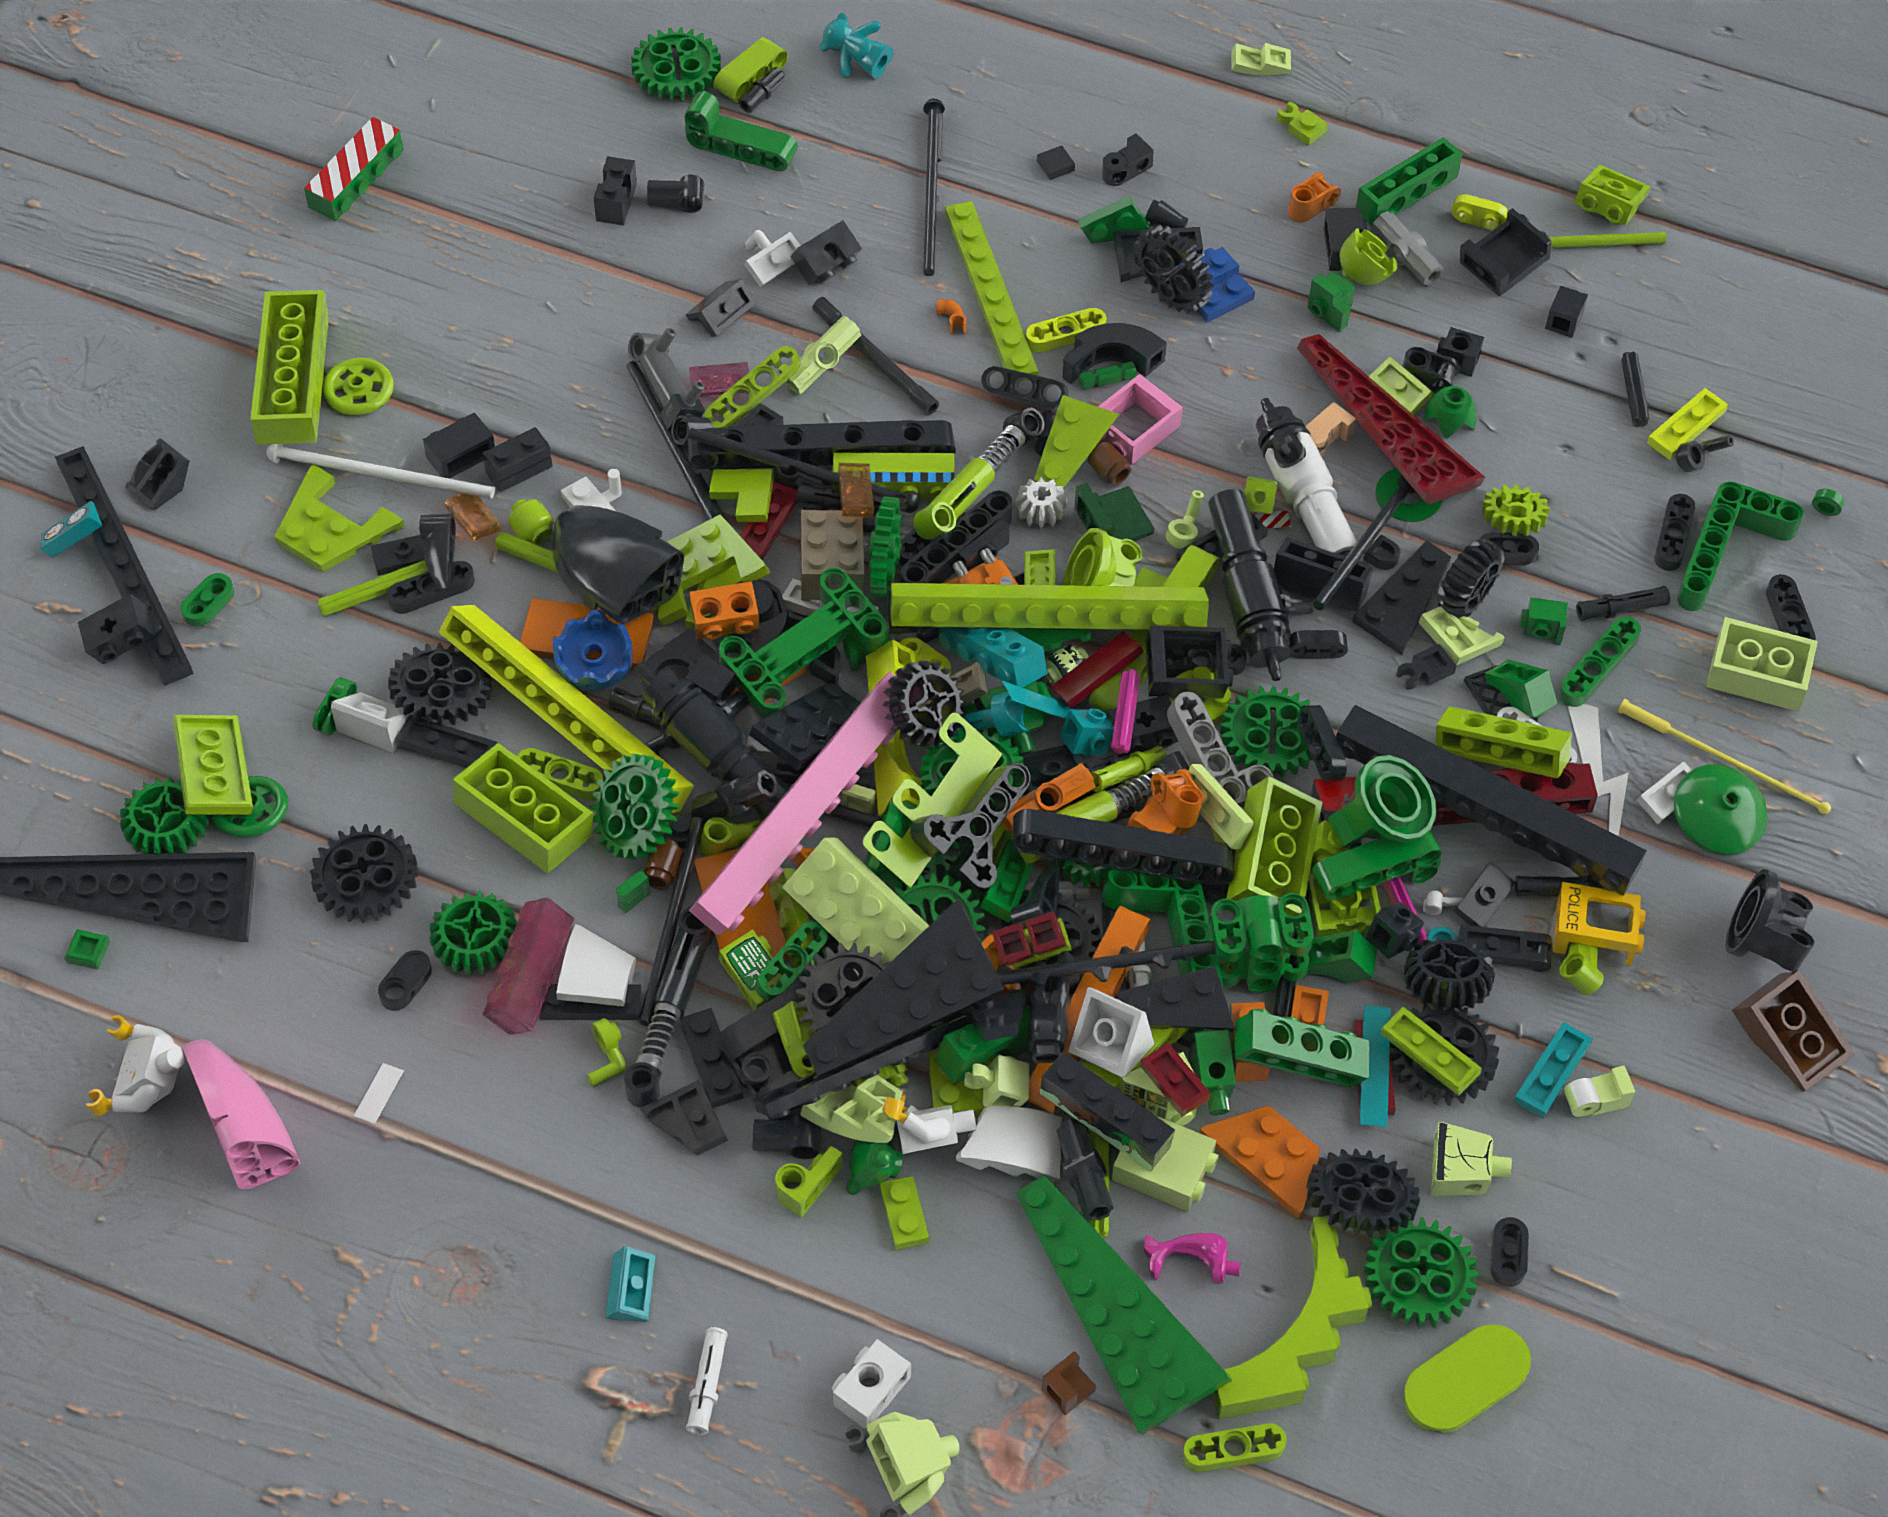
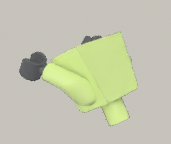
M892 1412L867 1423V1428L864 1429L858 1425H851L845 1433L847 1439L860 1436L858 1441L848 1445L852 1452L860 1453L868 1445L893 1502L900 1501L897 1507L893 1505L883 1507L880 1517H886L890 1513L897 1514V1517H902L906 1513L911 1515L930 1501L944 1483V1474L951 1466L950 1458L959 1454V1443L954 1435L940 1437L932 1421L928 1419L917 1420L914 1417L898 1412Z

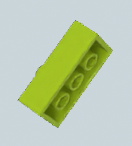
M499 743L453 779V803L547 874L593 836L592 811Z
M1270 776L1247 790L1244 812L1253 820L1254 824L1242 848L1236 849L1233 862L1234 878L1229 883L1226 899L1238 901L1245 897L1256 895H1269L1280 898L1289 893H1297L1305 898L1322 807L1321 801ZM1289 904L1283 908L1284 912L1290 916H1297L1302 912L1301 908L1295 904Z

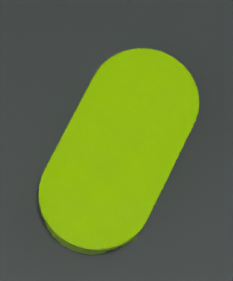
M1488 1324L1475 1328L1410 1374L1404 1390V1407L1407 1414L1415 1424L1428 1431L1434 1430L1440 1431V1433H1451L1459 1430L1513 1393L1524 1383L1531 1367V1354L1526 1342L1518 1333L1502 1325Z

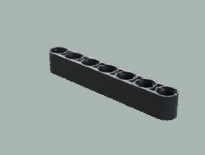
M1023 809L1016 812L1013 816V845L1015 849L1023 853L1212 886L1227 885L1234 878L1232 849L1229 845L1222 842L1034 809Z

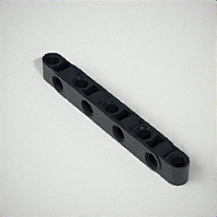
M945 420L734 426L698 429L782 456H794L799 461L814 466L833 465V453H954V455L956 453L952 424ZM687 436L690 465L696 469L776 467L690 440Z

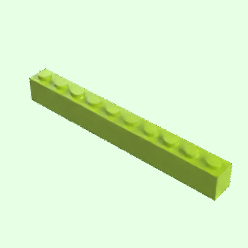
M891 583L890 614L892 626L1149 630L1150 626L1207 627L1209 600L1204 587Z

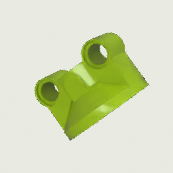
M1091 528L1082 535L1075 545L1066 565L1062 585L1134 586L1136 577L1135 565L1142 559V550L1136 542L1130 539L1120 540L1109 536L1104 530Z

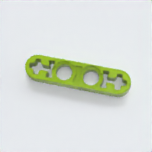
M782 346L776 349L706 409L704 417L710 419L713 428L732 427L799 370L801 363L797 351L790 346ZM785 356L789 359L791 357L792 364L790 366L787 364L782 365L781 358ZM771 365H774L775 369L778 368L780 374L779 376H777L774 369L770 367ZM767 373L771 375L772 381L769 385L761 387L756 384V378L760 374ZM740 392L749 395V401L742 406L736 405L733 402L734 396ZM726 403H729V406L735 412L734 414H731L730 410L727 411ZM715 413L718 415L723 414L724 421L721 423L714 421L713 415Z

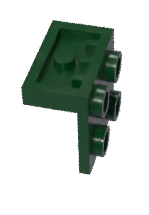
M1087 482L1076 486L1074 509L1087 531L1091 528H1098L1106 531L1109 536L1120 540L1130 539L1132 541L1154 534L1152 523L1129 486L1101 496L1096 492L1093 493Z

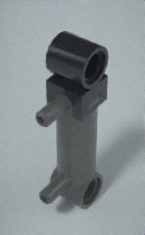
M666 328L662 335L634 333L628 344L629 356L632 361L640 363L664 408L660 416L667 429L671 430L673 441L678 445L688 446L687 436L691 427L695 429L713 428L710 419L702 417L705 409L698 398L704 390V385L700 381H695L690 389L687 390L669 356V346L676 336L673 329Z

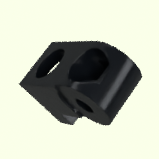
M1137 133L1128 137L1126 147L1118 152H1111L1103 158V181L1111 186H1119L1152 168L1154 150Z

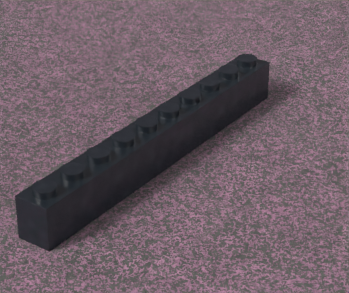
M1354 705L1337 731L1336 738L1345 758L1354 759L1363 765L1379 756L1391 755L1404 759L1418 769L1429 783L1436 803L1439 802L1453 809L1458 815L1468 817L1482 824L1486 829L1498 832L1512 839L1520 846L1528 847L1542 854L1549 861H1556L1568 867L1575 874L1587 877L1601 884L1609 891L1617 892L1624 896L1641 868L1647 850L1357 705Z

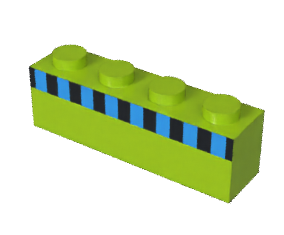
M833 453V472L907 495H911L913 490L918 493L920 500L933 501L955 478L954 453ZM833 484V490H841V486Z

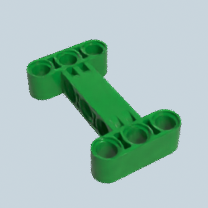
M836 567L828 568L821 574L819 594L822 602L825 604L757 652L754 653L748 644L737 636H729L721 641L719 646V663L735 673L737 689L741 693L744 691L748 695L746 699L763 719L786 706V691L780 683L851 635L860 647L869 652L876 651L885 644L886 620L842 569ZM830 584H836L840 586V588L837 590L829 589L827 586ZM848 607H857L859 611L849 612L846 609ZM869 629L877 630L879 634L869 635L865 631ZM735 652L740 656L736 659H731L726 655ZM750 675H755L760 679L755 682L747 681L745 678ZM774 698L779 702L775 705H769L764 701Z

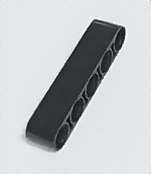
M997 490L985 496L956 521V525L951 531L935 538L902 567L901 583L942 584L955 573L953 564L958 562V555L962 549L998 521L1003 519L1007 524H1011L1013 500L1009 493Z

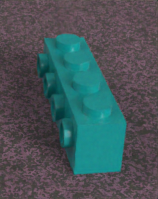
M938 627L940 633L938 639L945 650L952 652L971 664L977 662L983 666L984 672L996 677L1001 682L1005 681L1023 688L1048 674L1043 647L1009 628Z

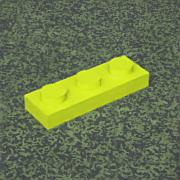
M1704 388L1649 435L1647 444L1671 460L1676 456L1680 444L1693 441L1726 412L1728 404Z

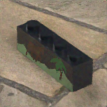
M1062 1052L1043 1074L1040 1087L1041 1095L1149 1171L1154 1169L1170 1149L1175 1133L1174 1128L1065 1052Z

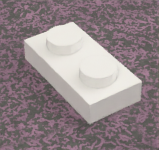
M1685 762L1678 765L1636 800L1657 824L1674 812V795L1677 786L1692 771Z

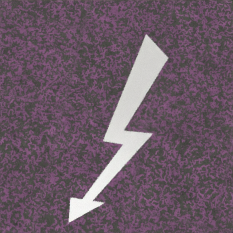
M1587 704L1577 707L1568 705L1582 763H1590L1598 796L1610 793L1609 832L1619 836L1628 773L1603 782L1598 708Z

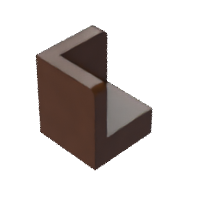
M1075 1351L1043 1376L1042 1391L1064 1415H1067L1096 1391L1094 1382L1079 1367L1080 1356Z

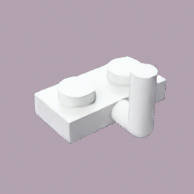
M756 230L745 242V247L747 250L752 251L759 246L762 251L746 260L744 266L761 288L795 265L790 256L800 244L791 232L771 244L761 230Z
M617 469L608 471L609 489L603 493H600L585 476L562 489L561 497L570 508L575 505H586L616 511L610 505V502L619 498L622 494L620 472Z

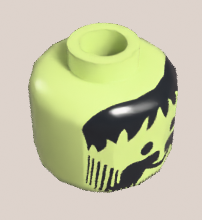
M1070 644L1049 654L1046 658L1048 674L1045 675L1049 685L1052 686L1089 657L1086 651L1081 647L1077 648Z

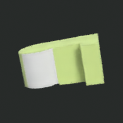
M1625 1065L1612 1068L1608 1074L1575 1080L1563 1089L1571 1112L1575 1117L1593 1116L1627 1108L1630 1106L1635 1094V1089Z

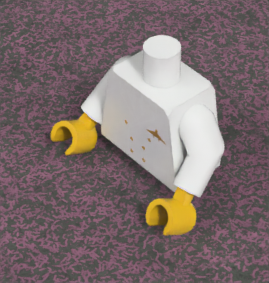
M114 1015L111 1019L119 1024L120 1027L117 1030L107 1029L108 1033L119 1041L127 1040L130 1036L132 1040L128 1041L112 1099H107L99 1089H93L88 1092V1096L95 1103H86L85 1105L95 1116H103L110 1109H113V1112L147 1111L154 1103L171 1093L178 1070L183 1066L185 1060L183 1049L175 1045L173 1038L163 1030L141 1024H136L133 1027L122 1016Z
M902 1093L901 1101L892 1097H886L882 1108L884 1115L897 1120L903 1154L958 1143V1133L977 1130L973 1110L953 1113L952 1105L918 1110L912 1105L908 1108L904 1106L906 1094Z

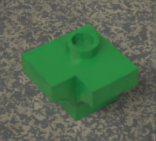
M1334 271L1326 277L1318 274L1311 282L1307 309L1338 332H1341L1348 326L1355 286Z

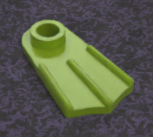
M790 1001L786 1006L774 1012L773 1018L792 1069L797 1076L803 1078L814 1073L813 1067H806L802 1059L808 1058L803 1045L815 1033L807 1034L811 1023L799 1022L806 1012L795 1010L798 1002Z

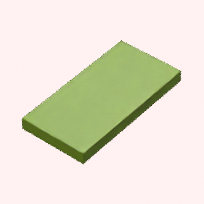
M173 715L172 723L185 813L251 815L253 804L238 715Z

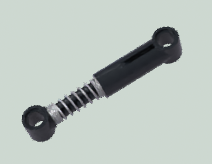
M691 907L686 908L680 915V927L652 1005L655 1015L652 1016V1023L648 1026L649 1031L645 1035L647 1039L643 1041L644 1047L640 1049L641 1055L638 1056L636 1063L631 1065L625 1072L624 1082L628 1101L638 1108H642L658 1100L660 1097L659 1081L664 1063L662 1057L667 1055L665 1049L670 1047L668 1041L672 1040L671 1033L675 1032L673 1025L677 1024L679 1018L684 1016L706 949L713 941V931L689 911ZM695 926L702 927V928L699 929V930H692V929H691L692 927H695ZM641 1082H646L649 1084L648 1086L643 1088L636 1087V1085Z

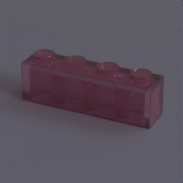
M548 897L525 902L520 911V918L515 931L509 939V946L505 957L498 968V975L493 988L487 996V1004L482 1015L509 1035L533 1031L575 919Z

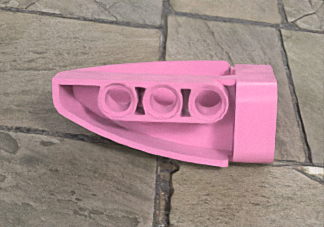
M197 1039L181 1045L237 1187L243 1190L251 1189L294 1171L300 1165V1160L292 1140L274 1106L255 1080L229 1055L209 1040Z

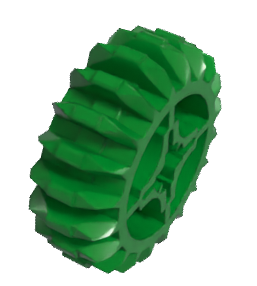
M169 776L165 782H161L156 777L152 785L143 781V789L141 791L132 789L133 798H124L125 808L120 809V827L122 832H124L123 835L126 842L132 845L136 853L140 851L143 854H171L177 851L186 853L188 845L197 847V838L205 837L204 828L209 827V814H186L182 806L174 805L176 803L184 806L181 779L175 783L174 779ZM141 827H147L148 830H154L156 832H149Z
M479 890L476 896L473 897L467 891L462 899H458L453 895L451 905L442 902V912H434V922L430 923L429 930L431 935L429 941L433 947L435 957L441 959V963L445 968L452 966V971L455 974L464 969L468 977L473 970H478V973L483 976L485 968L490 967V969L496 971L497 962L507 963V954H514L515 944L519 941V925L514 911L511 907L507 908V903L504 899L497 901L493 893L484 898L483 893ZM482 918L490 919L497 925H493L492 922L485 921ZM450 941H456V944L463 945L466 949L459 948Z

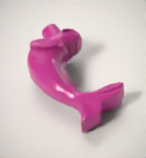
M1145 1234L1144 1253L1148 1258H1151L1150 1273L1155 1281L1162 1272L1164 1260L1172 1253H1185L1204 1260V1263L1209 1266L1211 1277L1215 1284H1223L1225 1275L1240 1276L1241 1263L1227 1261V1241L1218 1234H1188L1167 1242H1158L1148 1234Z

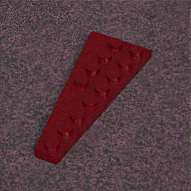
M1317 334L1301 339L1297 347L1299 352L1427 504L1481 486L1485 479L1483 474L1324 337Z

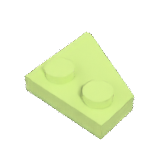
M1441 606L1422 614L1418 622L1431 638L1442 646L1456 666L1501 646L1505 639L1498 632L1492 636L1479 629L1480 623L1470 617L1463 616L1458 619L1452 614L1450 615Z

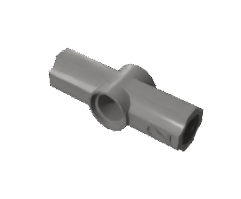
M1388 211L1380 214L1373 222L1372 230L1388 246L1390 257L1394 256L1397 266L1405 265L1423 285L1428 287L1435 284L1443 275L1444 268L1427 251L1426 242L1419 232L1414 231L1411 233L1393 213Z

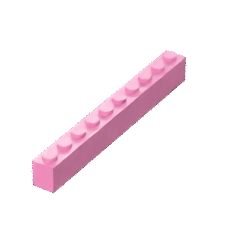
M888 672L875 685L689 909L694 916L716 935L720 936L727 929L733 932L745 918L740 913L747 905L753 908L762 898L764 893L760 889L766 882L772 884L784 870L780 867L782 862L786 858L791 861L803 847L799 843L805 835L810 838L822 824L818 819L825 811L829 815L841 801L837 795L842 789L849 791L860 778L856 774L860 767L868 768L878 756L874 750L880 743L885 746L897 733L894 730H890L894 724L893 720L885 718L890 713L889 708L882 706L885 701L889 700V697L883 692L891 687L888 683V680L894 677L891 672Z

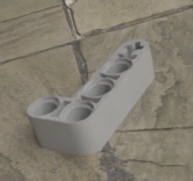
M1183 692L1177 696L1167 710V717L1190 764H1201L1224 790H1228L1233 795V800L1240 807L1245 806L1247 790L1253 787L1249 778H1255L1261 782L1269 776L1273 778L1272 772L1263 765H1254L1238 772L1199 696L1193 692ZM1193 733L1200 734L1204 738L1205 743L1197 742L1194 739ZM1207 762H1214L1218 766L1219 772L1212 771L1208 767Z

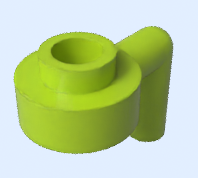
M606 1018L591 1024L598 1046L604 1054H607L610 1060V1064L587 1074V1079L592 1087L624 1072L627 1068L626 1062L619 1050L618 1041L622 1039L619 1028L614 1021L609 1023Z

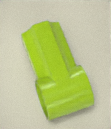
M1569 942L1568 955L1560 966V974L1582 995H1591L1600 988L1604 979L1603 973L1597 969L1598 947Z

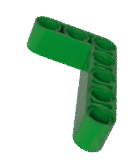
M1728 481L1720 484L1683 578L1677 597L1679 605L1688 611H1698L1704 606L1734 525L1778 540H1791L1796 536L1803 519L1804 511L1802 507L1793 501L1736 482Z
M1114 868L1110 870L1101 893V899L1107 907L1115 910L1122 906L1132 911L1166 912L1174 947L1179 946L1180 943L1189 945L1214 941L1200 883ZM1217 954L1186 958V961L1177 960L1180 975L1215 966L1223 988Z

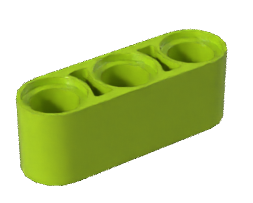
M762 37L719 71L714 80V88L738 103L739 98L743 97L753 87L755 80H761L774 67H778L780 70L784 67L788 59V52L766 37Z

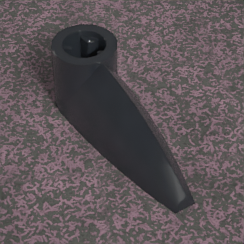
M453 513L421 515L419 529L426 567L438 588L443 592H450L456 539Z
M1055 859L1039 875L1025 902L1011 909L1013 925L1021 922L1024 929H1027L1026 920L1053 911L1056 914L1060 865Z

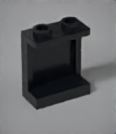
M1511 208L1507 211L1506 221L1475 244L1468 239L1461 245L1460 263L1500 297L1550 259L1552 242L1549 236L1544 231H1539L1533 226L1524 214H1519Z

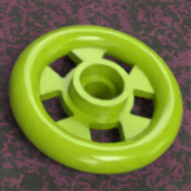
M364 357L350 358L330 369L324 378L322 391L326 402L334 410L346 415H366L380 409L387 403L393 392L394 381L390 371L382 363ZM365 369L374 373L369 377L362 373V371ZM346 372L351 373L345 380L339 378ZM373 384H382L380 392L372 391ZM343 388L346 395L338 398L335 391ZM366 397L367 402L353 404V399Z

